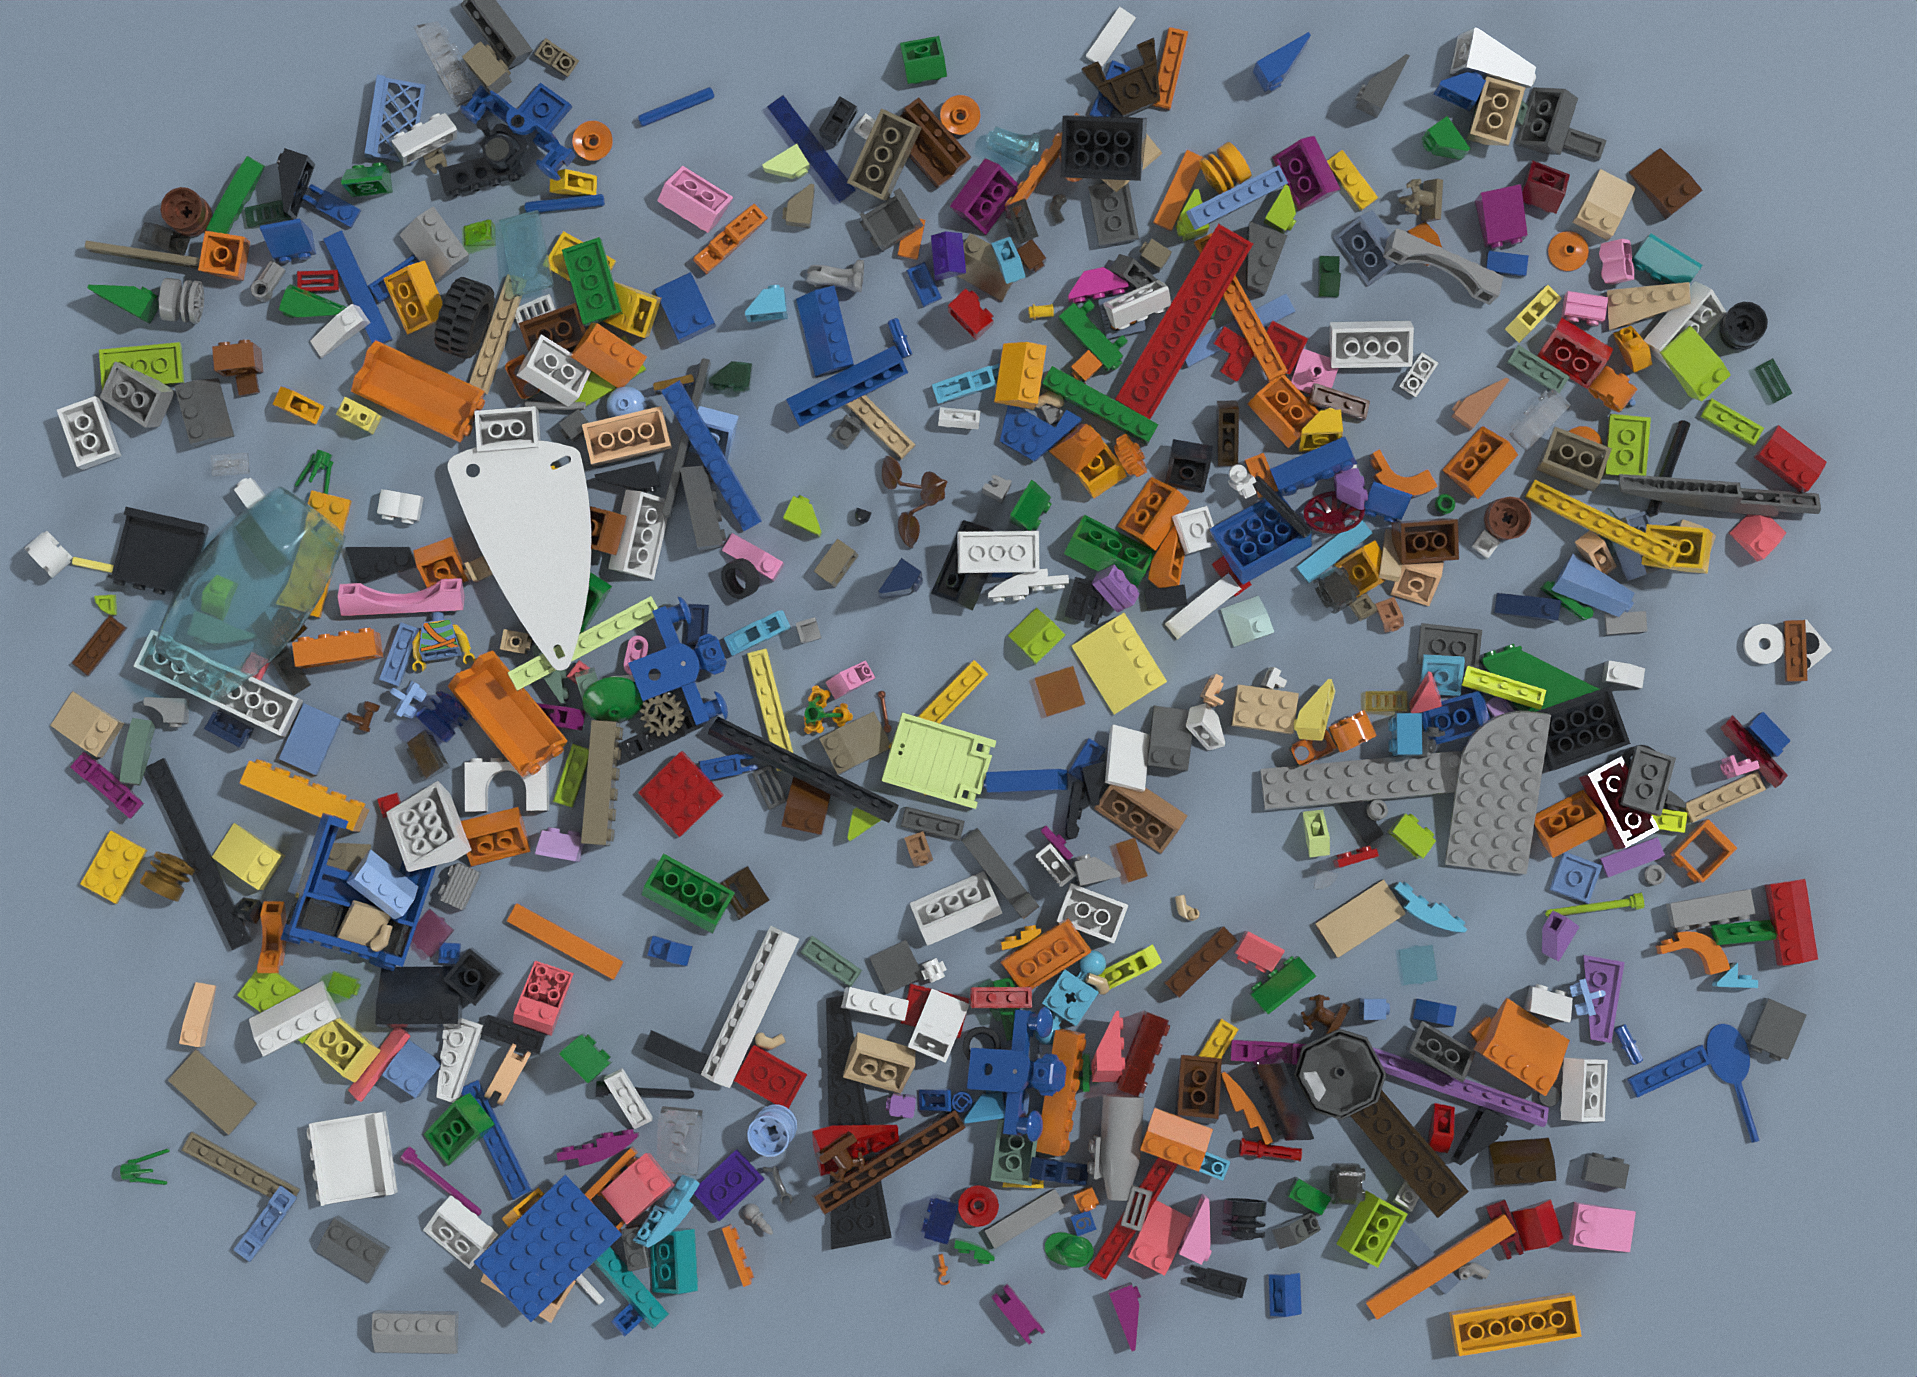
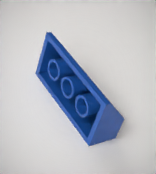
M835 286L814 290L796 298L815 377L846 370L854 366Z

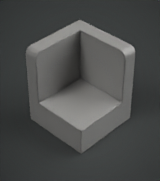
M815 617L795 623L802 644L821 639Z

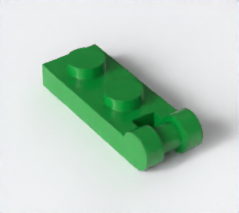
M1546 581L1540 587V590L1552 599L1561 600V605L1580 620H1587L1593 616L1592 608H1584L1577 603V600L1553 591L1554 581Z

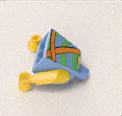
M433 612L431 614L432 621L424 622L422 629L418 631L412 641L413 658L416 659L412 665L414 671H417L418 663L422 665V671H425L427 667L425 661L462 656V652H464L463 662L467 664L465 659L467 655H471L474 662L476 659L475 655L470 653L471 647L465 632L458 625L453 624L451 619H444L443 612Z

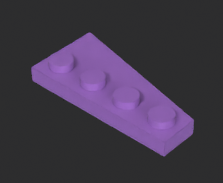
M1583 955L1585 979L1589 992L1593 993L1603 990L1606 993L1603 997L1592 999L1596 1015L1589 1016L1590 1039L1611 1043L1625 962Z

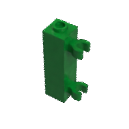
M1088 300L1079 309L1073 303L1059 316L1058 320L1087 351L1089 350L1103 364L1102 367L1107 372L1111 369L1115 371L1121 366V360L1123 359V355L1119 350L1128 343V340L1122 335L1112 344L1086 316L1095 308V305Z

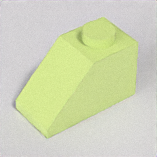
M797 144L762 164L766 173L791 179L805 176L810 169L808 161Z
M1323 809L1303 812L1309 857L1330 855V837Z

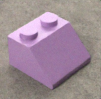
M548 827L547 831L542 830L535 854L580 862L584 843H581L582 837H580V832L568 831V834H562L560 829Z

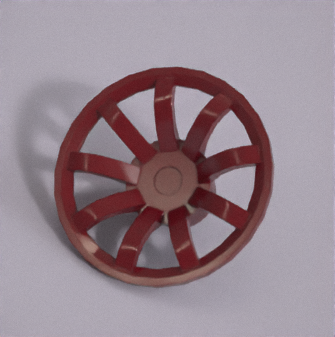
M1330 491L1313 497L1306 504L1304 519L1312 529L1318 532L1338 534L1349 531L1359 525L1363 520L1365 508L1364 510H1359L1351 506L1346 509L1348 504L1342 502L1340 508L1337 509L1335 491ZM1332 496V509L1329 508L1323 498ZM1318 502L1324 512L1316 507H1312V505ZM1353 511H1360L1358 517L1349 515ZM1309 513H1316L1319 516L1310 519ZM1346 520L1354 521L1351 525L1345 526ZM1317 521L1324 522V525L1322 528L1314 525V523Z

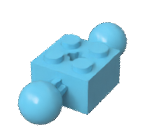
M1091 950L1090 954L1080 959L1081 971L1077 977L1064 969L1042 1001L1043 1005L1054 1012L1052 1013L1053 1028L1049 1036L1041 1038L1038 1031H1034L1035 1037L1040 1043L1044 1045L1053 1044L1055 1030L1060 1029L1059 1025L1063 1019L1077 1026L1099 992L1089 986L1085 979L1088 973L1098 976L1105 970L1106 960L1100 952ZM1075 993V1001L1067 1003L1065 994Z

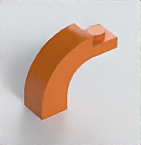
M1380 449L1370 455L1372 467L1374 470L1378 469L1379 471L1373 477L1377 483L1412 494L1411 498L1427 494L1438 487L1428 469L1413 477H1402L1391 470Z
M264 901L260 914L262 948L257 964V972L279 973L280 965L283 966L286 950V941L281 940L285 924H287L285 902Z
M1690 931L1673 932L1675 941H1673V938L1661 940V945L1656 946L1658 954H1665L1683 948L1695 951L1700 956L1707 975L1730 970L1727 957L1722 948L1713 939L1701 933Z

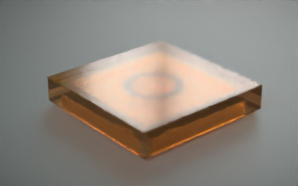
M1073 666L1034 678L1047 717L1085 705Z

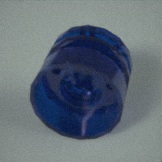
M438 689L435 694L441 701L439 702L431 697L430 701L435 707L431 709L424 705L415 716L445 743H448L456 734L451 725L454 723L459 727L464 726L458 717L460 716L466 721L471 717L454 697Z

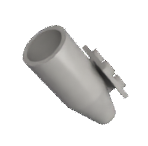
M1104 1094L1101 1136L1093 1134V1138L1089 1139L1088 1151L1092 1153L1091 1160L1087 1162V1172H1089L1093 1179L1104 1178L1107 1199L1127 1201L1141 1160L1140 1146L1142 1143L1144 1097Z

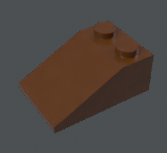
M1661 148L1629 172L1630 176L1666 220L1703 191L1693 177Z
M793 776L781 826L822 835L831 795Z
M1181 1055L1175 1104L1176 1116L1193 1122L1210 1124L1217 1122L1219 1119L1222 1058Z

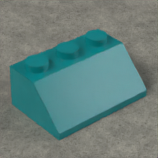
M1652 233L1641 242L1632 257L1633 266L1637 270H1645L1651 274L1650 277L1666 284L1691 283L1703 266Z
M675 1228L665 1238L650 1246L652 1292L683 1294L698 1291L695 1229Z

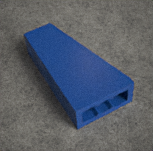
M1064 769L986 772L984 787L988 793L1068 790V771Z

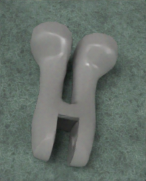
M857 260L851 269L811 265L807 270L806 281L815 287L835 286L849 289L853 292H862L864 260Z

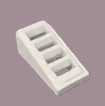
M551 295L542 296L517 307L515 314L517 323L523 322L520 314L522 311H524L527 320L531 319L528 312L530 308L534 317L539 316L535 306L539 305L542 314L556 310ZM544 303L547 304V307L549 309V311L545 312L544 310Z

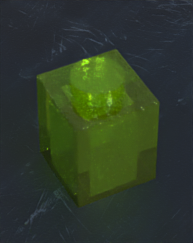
M333 971L326 991L349 999L354 998V995L357 996L361 988V984H359L360 978L340 971Z

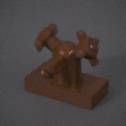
M1318 994L1309 998V1000L1315 1001V1008L1312 1013L1306 1016L1304 1011H1302L1301 1016L1303 1023L1310 1030L1314 1029L1311 1025L1314 1021H1318L1326 1026L1327 1029L1323 1034L1325 1036L1341 1026L1351 1007L1341 1003L1334 1013L1324 1007V1001L1330 1000V998Z
M849 1131L814 1154L822 1164L833 1158L839 1169L837 1173L830 1171V1175L836 1181L845 1183L848 1182V1179L844 1178L846 1171L852 1167H858V1172L861 1173L865 1165L861 1152H858L857 1158L852 1159L846 1149L857 1141L855 1136Z

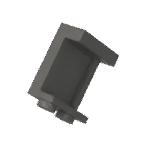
M901 188L893 192L895 194L894 197L867 214L863 212L859 214L862 218L860 224L865 232L869 230L872 234L870 240L874 247H880L883 252L924 226Z
M1764 998L1761 1003L1763 1009L1751 1038L1747 1039L1746 1043L1751 1045L1750 1049L1758 1053L1766 1051L1770 1053L1769 1057L1774 1060H1788L1807 1014L1772 999Z

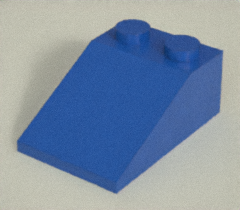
M1309 32L1256 62L1253 73L1264 92L1268 90L1273 92L1282 86L1281 83L1307 46L1311 36Z
M300 218L260 226L268 249L276 262L289 263L294 258L305 260L311 258V255L316 254L312 230Z
M691 272L654 289L657 296L662 298L661 305L680 344L716 327Z
M1481 691L1441 701V707L1421 712L1424 730H1426V727H1439V731H1445L1444 736L1434 737L1436 745L1471 736L1481 725L1490 720L1484 695Z

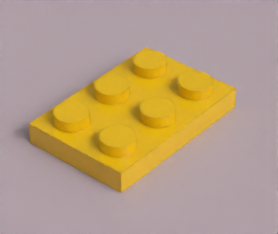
M563 231L543 266L570 281L562 249L583 242ZM607 256L610 270H612L616 260Z
M110 830L80 884L118 904L148 850Z

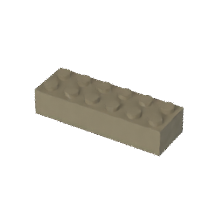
M591 721L581 843L610 846V842H614L615 830L611 828L612 821H616V809H613L614 801L618 799V789L615 788V781H619L620 769L617 768V760H621L622 749L618 746L619 740L623 739V728L617 722Z

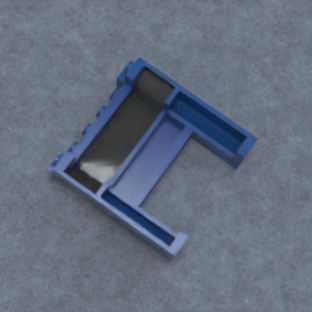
M323 813L281 940L300 945L301 940L312 944L315 940L321 942L320 946L329 949L336 946L340 947L339 951L351 954L352 951L358 952L359 957L369 959L370 964L394 971L396 965L403 967L437 865L408 872L402 860L399 872L417 885L418 889L414 901L405 914L397 919L390 918L387 925L392 926L388 945L384 949L375 952L369 946L340 939L337 937V932L353 900L377 906L346 883L353 872L326 865L338 828L346 829L348 821L335 815Z

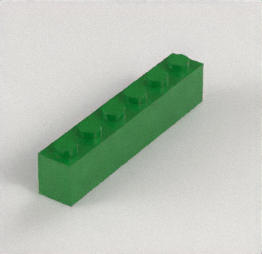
M1053 366L1042 383V388L1062 396L1069 403L1146 445L1150 442L1159 425Z

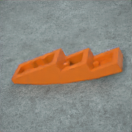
M755 204L751 205L728 224L723 232L710 241L709 245L698 253L693 261L707 275L748 239L768 217Z
M1221 1071V1077L1234 1111L1243 1110L1248 1126L1250 1128L1258 1127L1265 1145L1272 1143L1273 1140L1266 1124L1253 1102L1225 1071Z

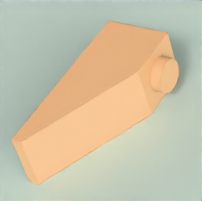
M195 983L184 1018L179 1044L194 1047L205 1046L216 985Z

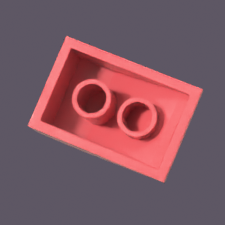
M645 1153L603 1190L602 1194L626 1225H628L672 1189L675 1184L651 1153Z
M1156 1200L1147 1213L1142 1230L1138 1231L1127 1256L1165 1276L1191 1217Z

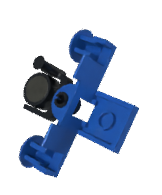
M541 82L518 110L492 90L489 94L482 85L474 92L473 98L466 106L460 105L462 114L483 132L485 137L479 142V145L482 148L486 161L495 169L509 167L510 170L514 171L529 149V145L524 137L533 131L536 134V137L532 140L533 143L548 153L542 161L536 160L537 167L547 177L555 181L560 180L561 178L557 174L563 164L568 167L576 157L573 150L562 146L552 133L571 110L572 105ZM488 110L507 125L499 123L490 130L488 121L480 118ZM498 134H504L514 139L520 145V149L515 152V148L510 140Z

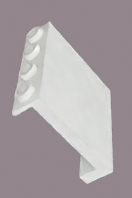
M386 1111L309 1124L307 1137L312 1142L310 1157L315 1163L313 1178L318 1183L316 1198L318 1202L320 1201L321 1206L374 1196L392 1195L398 1192Z

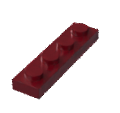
M1733 715L1730 716L1720 729L1751 762L1758 761L1760 767L1758 770L1763 774L1767 782L1771 783L1774 788H1777L1788 775Z

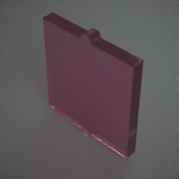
M429 909L417 923L412 941L417 945V949H421L432 958L453 933L454 929L445 922L443 917H439L433 910Z

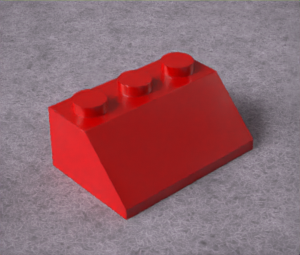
M1561 317L1537 357L1588 389L1609 360L1613 348Z
M1779 425L1754 456L1756 460L1798 492L1802 493L1809 491L1827 463Z

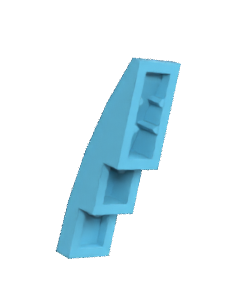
M1000 363L973 372L969 371L932 384L937 403L941 404L996 387Z

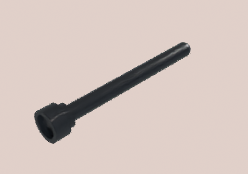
M605 1081L596 1082L595 1097L604 1098V1096L612 1094ZM635 1087L639 1096L692 1099L695 1095L691 1090Z

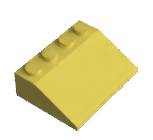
M1125 613L1117 616L1072 645L1073 650L1114 715L1167 682Z

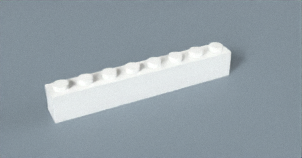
M770 925L701 1073L702 1076L714 1083L728 1088L731 1087L799 938Z

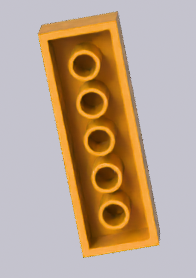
M256 759V761L248 762L240 784L320 818L323 813L338 816L348 821L346 829L356 832L361 831L370 810L365 808L366 803L356 799L346 800L347 795L337 791L327 792L328 787L318 783L311 785L309 784V779L299 775L292 777L290 776L291 772L283 768L275 767L273 769L271 768L272 764L267 761Z
M1570 1292L1449 1312L1455 1353L1458 1356L1582 1337L1575 1295Z

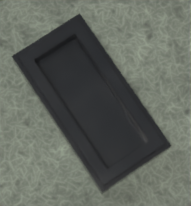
M1185 584L1144 589L1147 610L1187 605Z

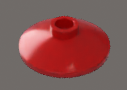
M982 1185L967 1188L958 1200V1212L961 1218L971 1226H985L991 1223L998 1213L999 1203L997 1196L991 1189ZM977 1201L981 1203V1207L978 1209L974 1208V1203Z

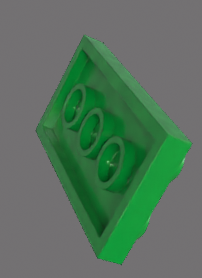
M597 237L562 249L583 325L588 326L591 323H597L623 314L602 239Z

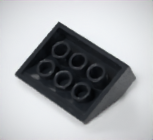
M1063 115L1060 177L1141 181L1147 118Z
M1610 686L1536 711L1551 715L1544 757L1549 772L1631 744Z
M454 966L395 967L394 971L381 968L376 1001L375 1025L379 1028H462L463 996L443 980Z
M1276 1052L1253 1061L1255 1067L1252 1068L1255 1079H1260L1262 1086L1259 1089L1262 1097L1267 1098L1270 1104L1266 1107L1270 1117H1275L1277 1122L1274 1125L1277 1135H1282L1285 1141L1314 1139L1284 1061Z

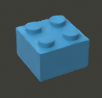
M1397 713L1392 715L1391 719L1388 720V730L1392 731V739H1389L1388 742L1389 752H1392V756L1422 755V713Z

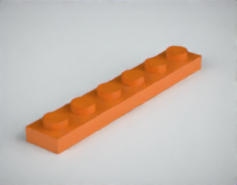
M1058 132L1052 140V146L1043 151L1038 165L1034 164L1028 173L1030 176L1026 181L1023 180L1019 184L1016 195L1014 197L1011 196L1005 204L1006 215L1012 219L1057 160L1058 154H1061L1062 132Z

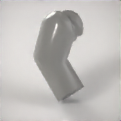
M1475 1262L1465 1264L1459 1269V1277L1463 1280H1468V1277L1475 1274L1486 1279L1490 1273V1270Z

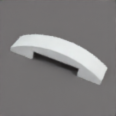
M1228 573L1166 622L1165 625L1178 640L1241 590V588Z

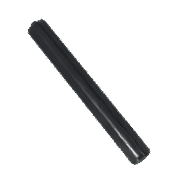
M1679 421L1659 477H1672L1691 425L1688 421ZM1651 499L1647 513L1653 516L1658 515L1663 501Z

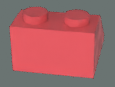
M1244 931L1234 951L1238 955L1236 959L1246 964L1251 961L1256 964V969L1264 973L1267 970L1272 972L1285 952L1284 949L1249 931Z

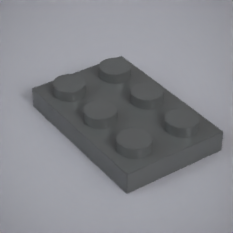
M1129 182L1118 192H1115L1106 183L1088 186L1099 247L1139 240Z
M1421 623L1417 664H1422L1423 654L1460 656L1465 658L1464 669H1467V666L1478 669L1482 630Z
M1635 746L1620 804L1654 816H1661L1676 758L1645 747Z

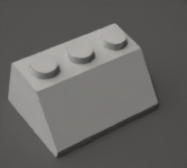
M434 207L417 216L400 234V237L419 262H426L435 284L469 262L468 252Z
M1090 854L1076 857L1077 861L1073 862L1078 886L1121 876L1119 871L1096 857L1091 858Z

